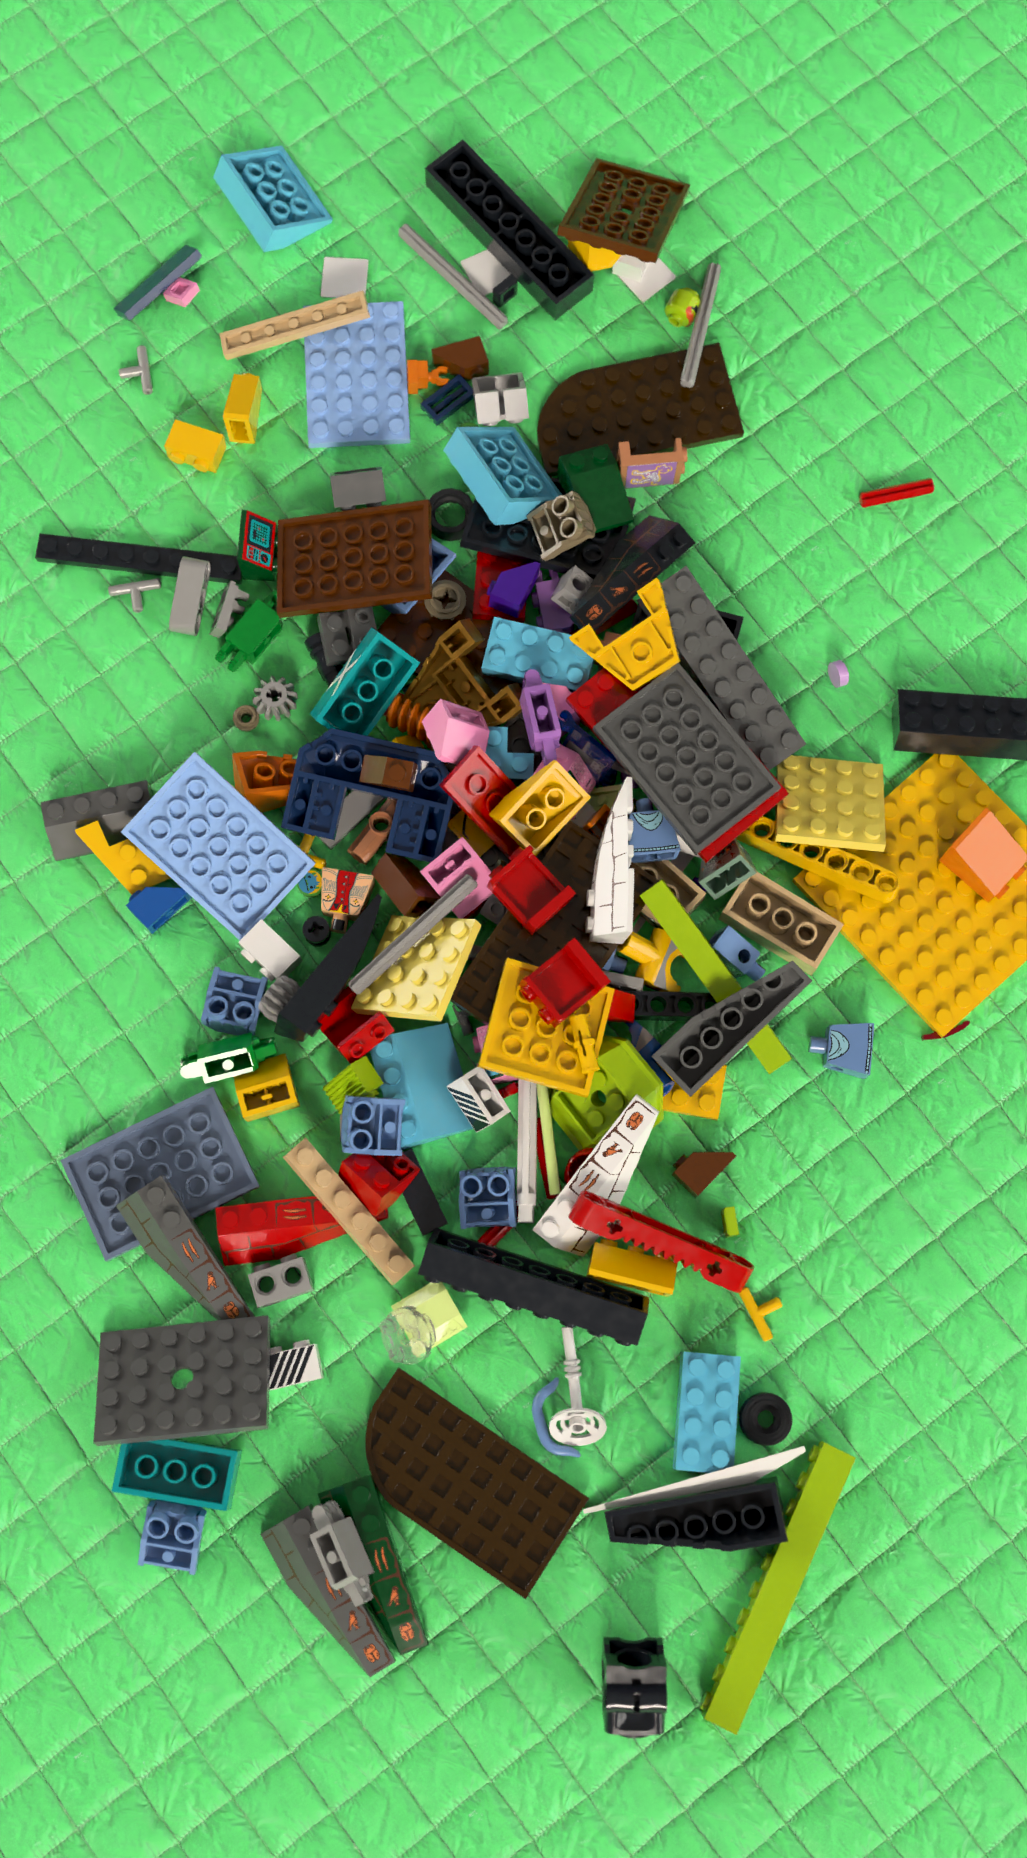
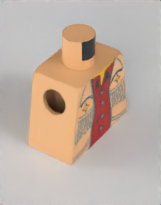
M323 867L321 910L324 916L333 917L330 931L345 934L348 920L356 921L366 909L375 886L373 875Z

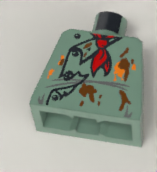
M735 839L707 863L702 859L698 881L716 900L756 874L757 870L749 853Z

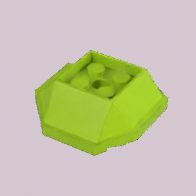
M603 1035L597 1059L600 1070L594 1071L588 1097L585 1098L554 1088H548L551 1116L579 1151L586 1148H595L636 1094L659 1111L653 1128L664 1120L663 1082L628 1039ZM598 1090L605 1094L606 1103L598 1098Z

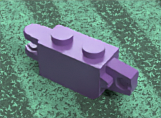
M539 570V576L535 583V592L531 593L533 608H538L539 616L536 617L537 627L566 634L573 632L574 622L569 618L571 614L550 599L560 580L558 573L549 570L551 580L543 581L542 571Z
M530 669L525 672L522 681L523 690L519 701L531 750L541 752L545 766L553 760H557L555 749L560 747L561 728L550 683L543 684L539 672Z

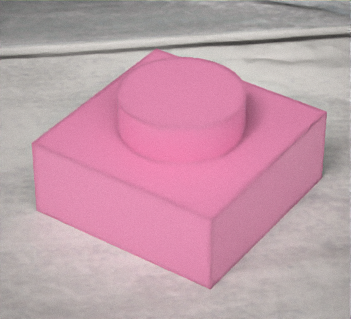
M179 277L164 291L163 295L166 301L186 307L200 290L197 283Z

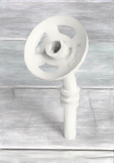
M562 1327L566 1359L563 1361V1365L567 1366L564 1368V1371L567 1372L565 1378H568L571 1408L562 1410L551 1418L549 1432L555 1440L563 1444L583 1446L601 1439L606 1432L607 1426L604 1417L600 1413L582 1407L579 1379L582 1376V1372L578 1371L581 1369V1366L578 1365L580 1359H577L573 1328ZM593 1416H595L599 1421L598 1427L595 1425V1419ZM560 1420V1425L563 1430H559V1428L556 1425L557 1421ZM586 1430L589 1432L585 1435H571L572 1433H583Z

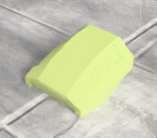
M441 1281L440 1283L431 1282L391 1306L418 1356L467 1328L465 1321Z

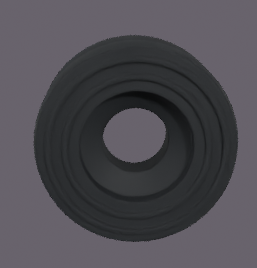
M757 1393L750 1396L743 1403L739 1413V1424L742 1432L750 1441L759 1445L771 1446L780 1443L789 1434L792 1427V1413L788 1404L778 1395ZM764 1410L771 1412L774 1419L772 1425L767 1428L760 1426L758 1423V1415Z

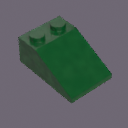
M608 444L559 456L557 478L565 494L574 491L585 502L596 527L595 533L634 522L618 464Z

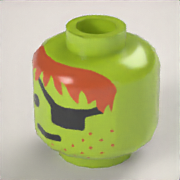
M686 287L673 292L665 306V314L670 324L675 327H687L693 324L700 304L698 293Z

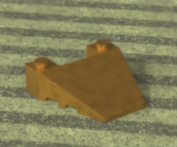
M468 618L459 620L439 637L435 648L430 656L426 658L421 671L412 681L401 703L403 704L409 698L411 699V708L418 702L421 704L420 712H423L427 706L430 707L431 711L436 703L443 699L481 712L487 726L493 727L514 719L522 712L519 700L523 689L516 682L507 685L496 695L493 693L466 656L485 640L471 619ZM426 739L423 740L426 746L430 749V744L426 742Z

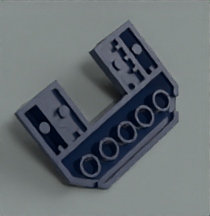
M331 728L319 738L299 748L281 828L335 840L347 789L397 800L385 852L431 863L441 855L454 801L439 786L450 772L445 764L435 756V751ZM364 755L390 757L415 762L418 765L413 792L359 782Z

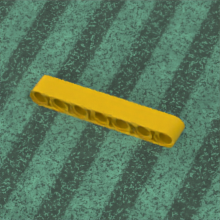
M764 816L736 838L738 841L879 902L889 903L897 896L900 882L899 877L894 872L836 847L793 843L790 847H783L780 845L781 842L775 841V821ZM764 830L768 832V835L761 837L756 832ZM813 851L817 853V856L810 858L805 853ZM839 862L842 864V867L835 869L829 864ZM861 872L866 874L867 878L858 879L854 875ZM887 883L890 884L893 887V889L883 890L879 885Z

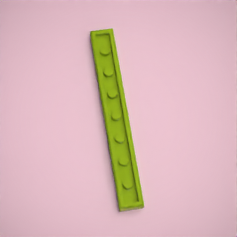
M663 879L640 895L717 1003L742 989ZM768 1024L747 1043L769 1074L792 1059V1056Z

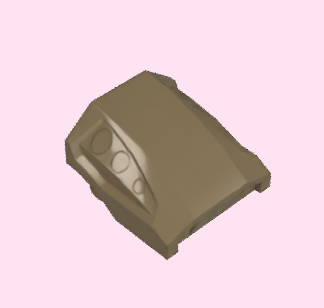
M574 491L547 501L526 515L527 519L532 523L542 551L541 558L545 561L555 558L560 553L573 548L588 538L595 537L596 527L590 511L580 495Z

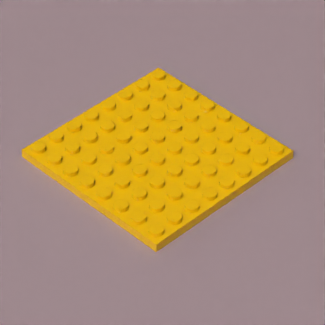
M934 754L884 798L886 835L884 852L839 848L894 872L899 877L900 883L897 896L893 901L889 903L879 902L805 869L794 877L792 882L818 909L844 924L840 933L924 1022L943 1038L1027 961V869L1017 880L1012 877L1006 883L1010 888L1000 899L994 897L988 903L941 863L939 859L985 808H988L1026 854L1027 825L958 755ZM839 862L829 864L835 869L842 867V864ZM861 872L854 875L858 879L867 878V875ZM887 883L879 885L883 890L893 889V887Z

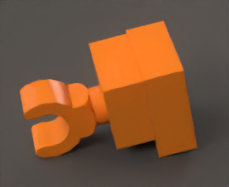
M407 360L408 394H418V389L428 388V382L443 387L448 383V378L443 379L439 375H447L448 368L440 366L436 370L428 372L427 360Z

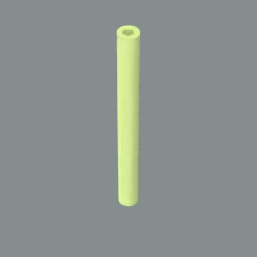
M536 1084L550 1195L560 1194L561 1191L548 1087Z

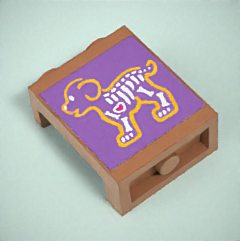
M675 438L673 452L631 455L629 441L619 442L616 462L624 488L679 484L681 474H685V462H687L686 446L682 447L681 438Z

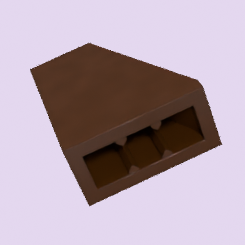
M385 853L371 872L403 916L420 917L441 898L422 875L421 870L404 856Z

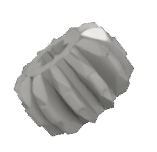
M271 675L270 683L261 679L260 684L262 688L254 689L256 697L253 698V703L258 706L256 708L257 713H265V719L268 721L273 715H275L278 722L281 720L280 715L282 714L289 718L291 715L288 709L296 710L297 708L294 701L298 699L297 692H293L294 685L292 683L286 684V680L283 677L276 682L275 677ZM278 696V701L273 702V697Z
M285 975L281 976L265 991L258 1008L265 1017L277 1023L280 1011L295 995L300 986L292 978H288Z

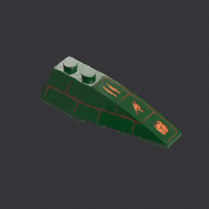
M369 1474L318 1493L322 1505L327 1501L333 1500L341 1508L344 1518L351 1516L374 1570V1573L368 1575L369 1585L374 1597L368 1603L400 1655L428 1645L372 1475Z

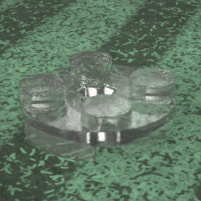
M402 1306L390 1312L380 1323L383 1345L388 1352L390 1360L394 1363L416 1364L430 1355L429 1352L435 1344L436 1332L431 1319L425 1313L421 1314L419 1311H416V1307ZM405 1329L408 1333L411 1332L413 1335L410 1341H408L405 1338Z

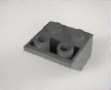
M381 466L330 473L334 508L340 507V511L356 509L355 505L366 504V507L369 508L381 506V502L386 501Z

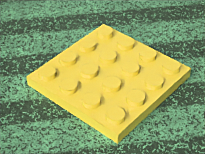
M791 755L776 765V779L789 794L776 805L775 841L884 852L886 835L883 764Z
M392 915L373 959L412 925L419 916L414 918ZM443 918L361 994H357L351 1009L357 1014L375 1015L381 1012L386 1017L442 1021L479 933L481 924L476 919Z

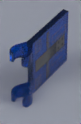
M563 710L560 713V717L565 721L560 720L559 717L558 720L561 730L569 732L561 745L579 753L596 781L595 786L598 788L617 759L608 749L579 727L569 711Z

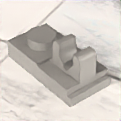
M230 581L224 588L209 635L220 638L233 624L234 618L231 617V613L242 614L245 609L236 600L247 601L249 594L239 590V586L235 585L236 582Z

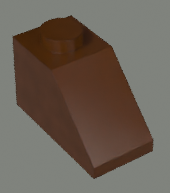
M480 336L431 349L433 366L436 368L446 366L448 374L455 377L460 374L465 381L489 375V361Z
M364 755L359 782L413 792L418 765L415 762L390 757Z
M693 1152L689 1157L683 1154L674 1163L673 1167L676 1170L672 1176L696 1198L729 1165L736 1155L733 1152Z

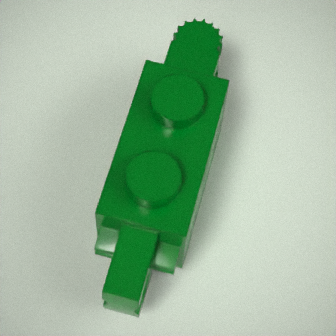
M276 590L263 601L257 599L254 604H249L244 609L243 617L237 624L233 623L228 628L225 637L226 642L217 652L215 660L222 663L232 651L236 652L237 654L228 664L230 671L235 672L245 660L253 665L282 631L280 617L277 614Z
M251 1032L198 1045V1052L186 1054V1056L181 1058L179 1071L181 1076L186 1079L203 1076L205 1084L254 1072L259 1068V1063L265 1061V1057L277 1054L276 1042L274 1037L259 1039V1037H253Z

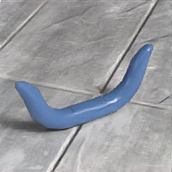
M556 1377L540 1389L533 1399L532 1415L541 1444L552 1454L580 1457L581 1455L578 1450L571 1446L556 1444L549 1435L542 1407L544 1400L556 1390L559 1384V1378Z

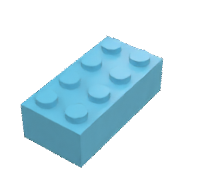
M494 617L481 669L484 675L521 684L525 672L534 669L539 672L542 683L566 686L572 693L590 679L594 659L569 639L572 636L570 634Z
M684 1351L680 1353L673 1469L711 1473L734 1466L741 1357Z

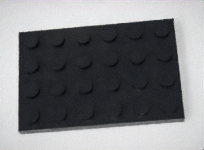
M550 477L560 493L565 495L559 480ZM627 496L633 513L636 498ZM475 498L460 541V547L525 564L538 562L540 563V568L564 574L576 565L594 579L603 567L602 565L613 551L615 544L626 535L629 524L595 533L594 538H588L573 548L560 553L555 558L545 561L541 558L542 551L531 521L525 519L515 524L494 525Z

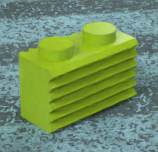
M364 1056L351 1063L323 1087V1091H326V1095L329 1096V1100L335 1105L338 1114H342L346 1095L376 1097L379 1095L377 1089L384 1082L367 1056Z

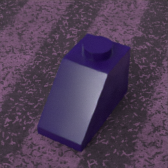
M533 562L501 572L497 581L492 580L487 591V595L490 596L489 607L518 619L538 579L540 563Z

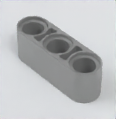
M182 557L169 620L170 631L197 636L210 576V561Z

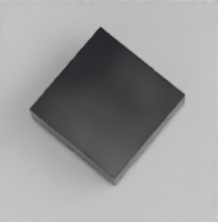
M512 274L493 288V303L498 308H501L517 295V279Z

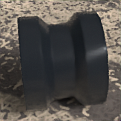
M312 916L304 922L303 934L310 945L321 947L327 944L331 938V931L328 922L323 917Z

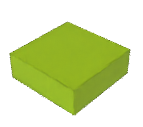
M735 1207L722 1209L721 1217L724 1235L726 1238L739 1235Z

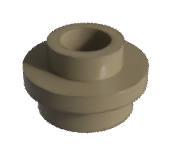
M250 705L238 707L233 714L235 726L242 731L253 730L257 727L260 720L257 710ZM244 716H250L251 720L249 722H243L242 718Z

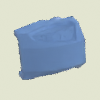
M214 967L207 990L201 1023L218 1032L237 1036L252 1032L255 1035L260 1013L258 1007L261 998L265 994L268 978L262 977V979L222 971L220 967Z
M346 1095L342 1110V1152L402 1156L401 1132L405 1099Z
M487 1167L459 1171L461 1229L517 1226L516 1167Z
M164 1500L150 1501L147 1506L141 1537L138 1565L150 1564L189 1571V1574L195 1575L207 1511L199 1506Z

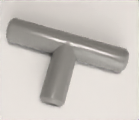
M138 346L136 350L139 366L120 368L119 375L121 379L140 376L142 391L144 394L149 395L153 392L147 348L145 346Z
M159 578L113 585L108 587V592L110 596L130 594L133 612L140 613L143 611L141 592L160 589L161 582Z

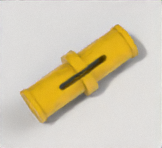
M586 1014L575 1015L569 1018L575 1039L573 1047L578 1051L582 1074L600 1070L594 1049L596 1042L595 1038H591Z

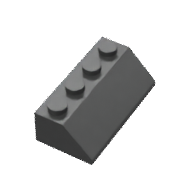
M144 780L40 802L45 830L55 860L61 861L94 854L76 834L75 829L97 820L109 846L128 839L121 831L153 797V791L148 781Z

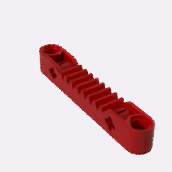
M581 1191L568 1215V1218L574 1224L611 1240L622 1238L626 1243L631 1239L635 1247L641 1244L644 1251L651 1248L654 1255H658L661 1252L666 1260L671 1256L675 1264L681 1261L685 1268L691 1265L694 1272L700 1269L703 1278L707 1281L736 1293L742 1292L754 1270L751 1262L735 1253L589 1191Z

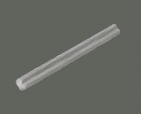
M404 224L399 228V237L497 329H502L507 325L508 317L409 224Z
M710 263L707 267L700 304L697 309L680 384L683 387L692 388L695 383L721 273V266L718 263Z
M466 874L348 983L349 987L356 994H361L477 888L478 884L474 878Z

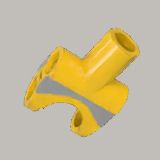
M653 928L649 940L632 931L624 943L617 946V951L640 963L634 977L643 978L646 987L659 992H680L681 987L673 979L670 967L674 958L677 956L684 958V956L664 929Z

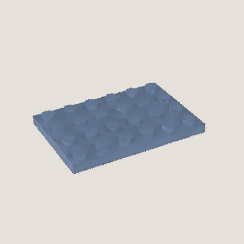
M213 1086L60 1160L106 1262L141 1246L116 1205L161 1175L167 1177L193 1220L260 1187Z

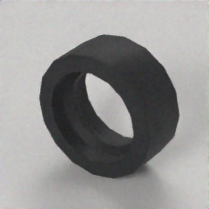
M453 488L442 489L433 494L429 499L431 503V532L441 540H460L473 502L461 490ZM446 503L459 504L465 510V520L457 526H442L435 517L437 508Z

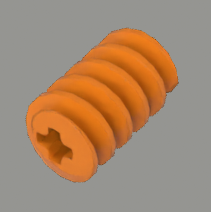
M398 694L387 712L386 721L391 728L398 727V730L402 733L407 731L411 737L417 735L419 740L423 741L426 739V742L431 744L422 720L430 712V707L427 706L423 712H420V703L417 702L411 708V699H406L402 704V695Z

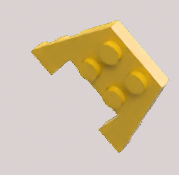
M658 578L636 591L651 613V616L604 647L590 624L569 637L575 645L634 692L680 662L662 585Z
M98 820L75 829L76 834L131 895L138 890L142 891L146 887H151L171 879L129 839L109 846Z

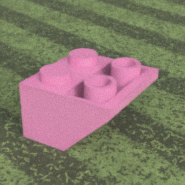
M440 699L422 720L427 737L430 739L435 751V756L440 761L457 765L474 745L480 746L486 753L490 730L481 712Z
M463 837L420 871L441 897L466 874L474 878L478 884L477 888L452 909L455 915L461 919L493 894L487 887L491 879L489 877L490 869Z

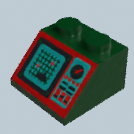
M242 510L237 560L243 579L275 581L278 557L277 524L251 511Z

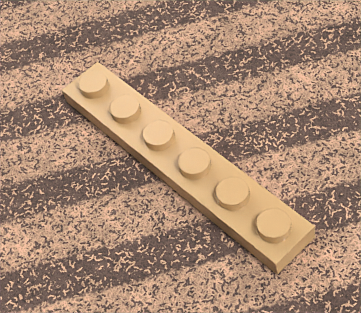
M358 291L219 333L223 354L226 360H230L370 318V313L364 291Z
M304 1138L283 1156L290 1167L391 1285H395L415 1266L307 1138Z

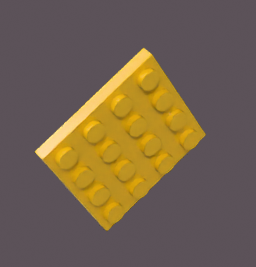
M507 958L478 1067L585 1098L588 1097L594 1072L582 1074L578 1051L573 1047L575 1039L569 1018L580 1014L587 1015L591 1038H595L596 1044L594 1049L598 1059L615 989L606 986L554 1028L551 1023L548 1025L541 1019L538 1014V1007L533 1001L531 1003L528 1002L520 992L521 987L519 983L521 980L539 967Z

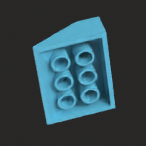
M283 146L221 155L213 178L263 252L284 249L332 223V217Z
M457 427L443 450L494 525L515 524L527 519L526 515L536 508L562 495L515 427Z
M448 1023L390 1034L370 1050L375 1070L384 1082L381 1086L383 1098L405 1099L402 1116L401 1150L473 1129L447 1088V1085L463 1076Z

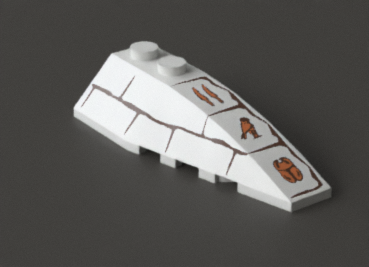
M626 777L601 835L594 865L591 890L588 889L586 905L591 906L590 917L587 916L585 924L586 933H590L589 942L623 944L633 931L634 869L629 867L634 855V845H628V841L631 840L633 833V821L628 819L627 814L631 815L633 809L632 777Z
M636 1094L532 1230L554 1248L584 1257L600 1235L574 1224L568 1218L571 1209L583 1190L592 1192L617 1204L621 1203L659 1111Z

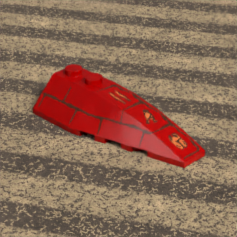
M316 1196L215 1208L217 1233L224 1266L280 1260L283 1257L307 1250L315 1245L347 1234ZM388 1208L378 1216H372L377 1222L389 1218Z

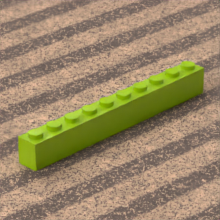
M820 1441L818 1446L813 1445L807 1460L811 1463L806 1473L801 1472L796 1483V1488L799 1489L795 1499L790 1498L784 1511V1515L787 1516L785 1523L788 1542L775 1544L771 1554L768 1552L765 1554L760 1569L764 1571L759 1581L754 1580L748 1594L751 1597L747 1609L743 1607L738 1615L736 1624L740 1626L735 1637L731 1635L725 1645L724 1652L727 1653L723 1664L718 1663L714 1670L712 1680L715 1683L711 1692H705L700 1703V1708L703 1709L701 1714L704 1719L737 1735L856 1459L825 1442Z

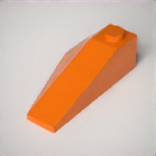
M259 750L232 753L235 788L261 812H268L286 806L297 759H292V755L283 754V757L269 756L266 751Z

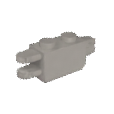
M333 1500L327 1501L323 1505H315L312 1510V1518H314L318 1531L309 1536L330 1586L335 1590L344 1588L355 1607L370 1601L374 1597L369 1585L368 1575L374 1573V1570L351 1516L344 1518L341 1508Z

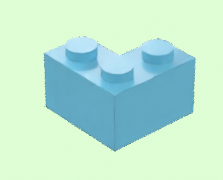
M488 727L490 733L486 754L513 784L518 787L533 775L534 753H508V727Z

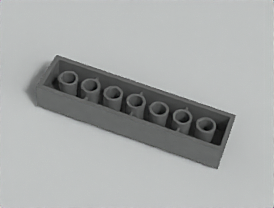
M683 567L663 581L661 585L679 654V664L768 770H771L805 746V741L688 567ZM639 598L637 602L639 603L647 617H650L651 613L645 606L642 599Z

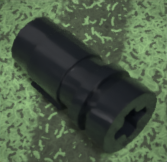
M320 632L307 638L304 644L310 652L311 658L316 660L317 669L323 681H326L329 687L343 666L326 665Z

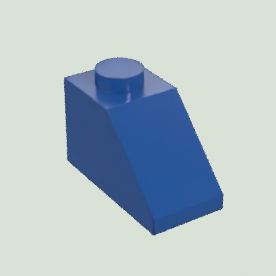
M146 887L142 891L138 890L133 893L126 906L153 934L190 901L192 897L183 888Z

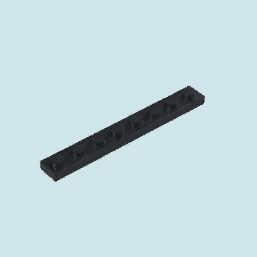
M39 534L35 555L37 562L178 577L182 557L185 556L210 561L209 581L223 583L234 581L236 584L241 585L243 577L237 556L48 534Z

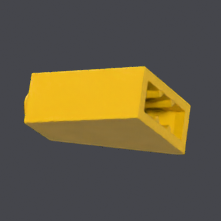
M251 373L234 374L223 413V420L230 442L255 444L262 385L260 377Z

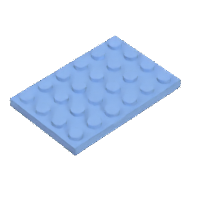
M403 301L367 303L370 318L304 337L309 448L410 443Z
M194 752L121 831L123 835L239 940L261 919L264 920L316 864L313 859L197 752Z

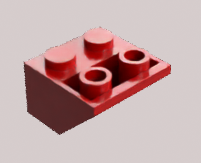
M353 1153L342 1161L338 1176L365 1208L376 1217L396 1202L419 1173L420 1168L403 1153L402 1156Z

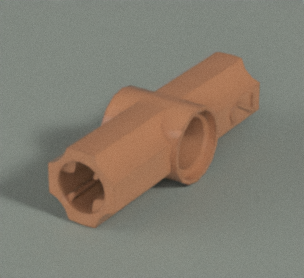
M387 799L379 811L371 815L367 826L348 848V853L358 862L367 865L382 844L388 841L397 800ZM378 823L388 825V828L383 831H378L374 827Z

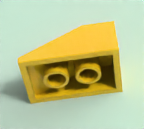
M553 760L508 793L489 815L520 847L525 849L531 845L534 848L533 854L537 856L591 797L556 760Z

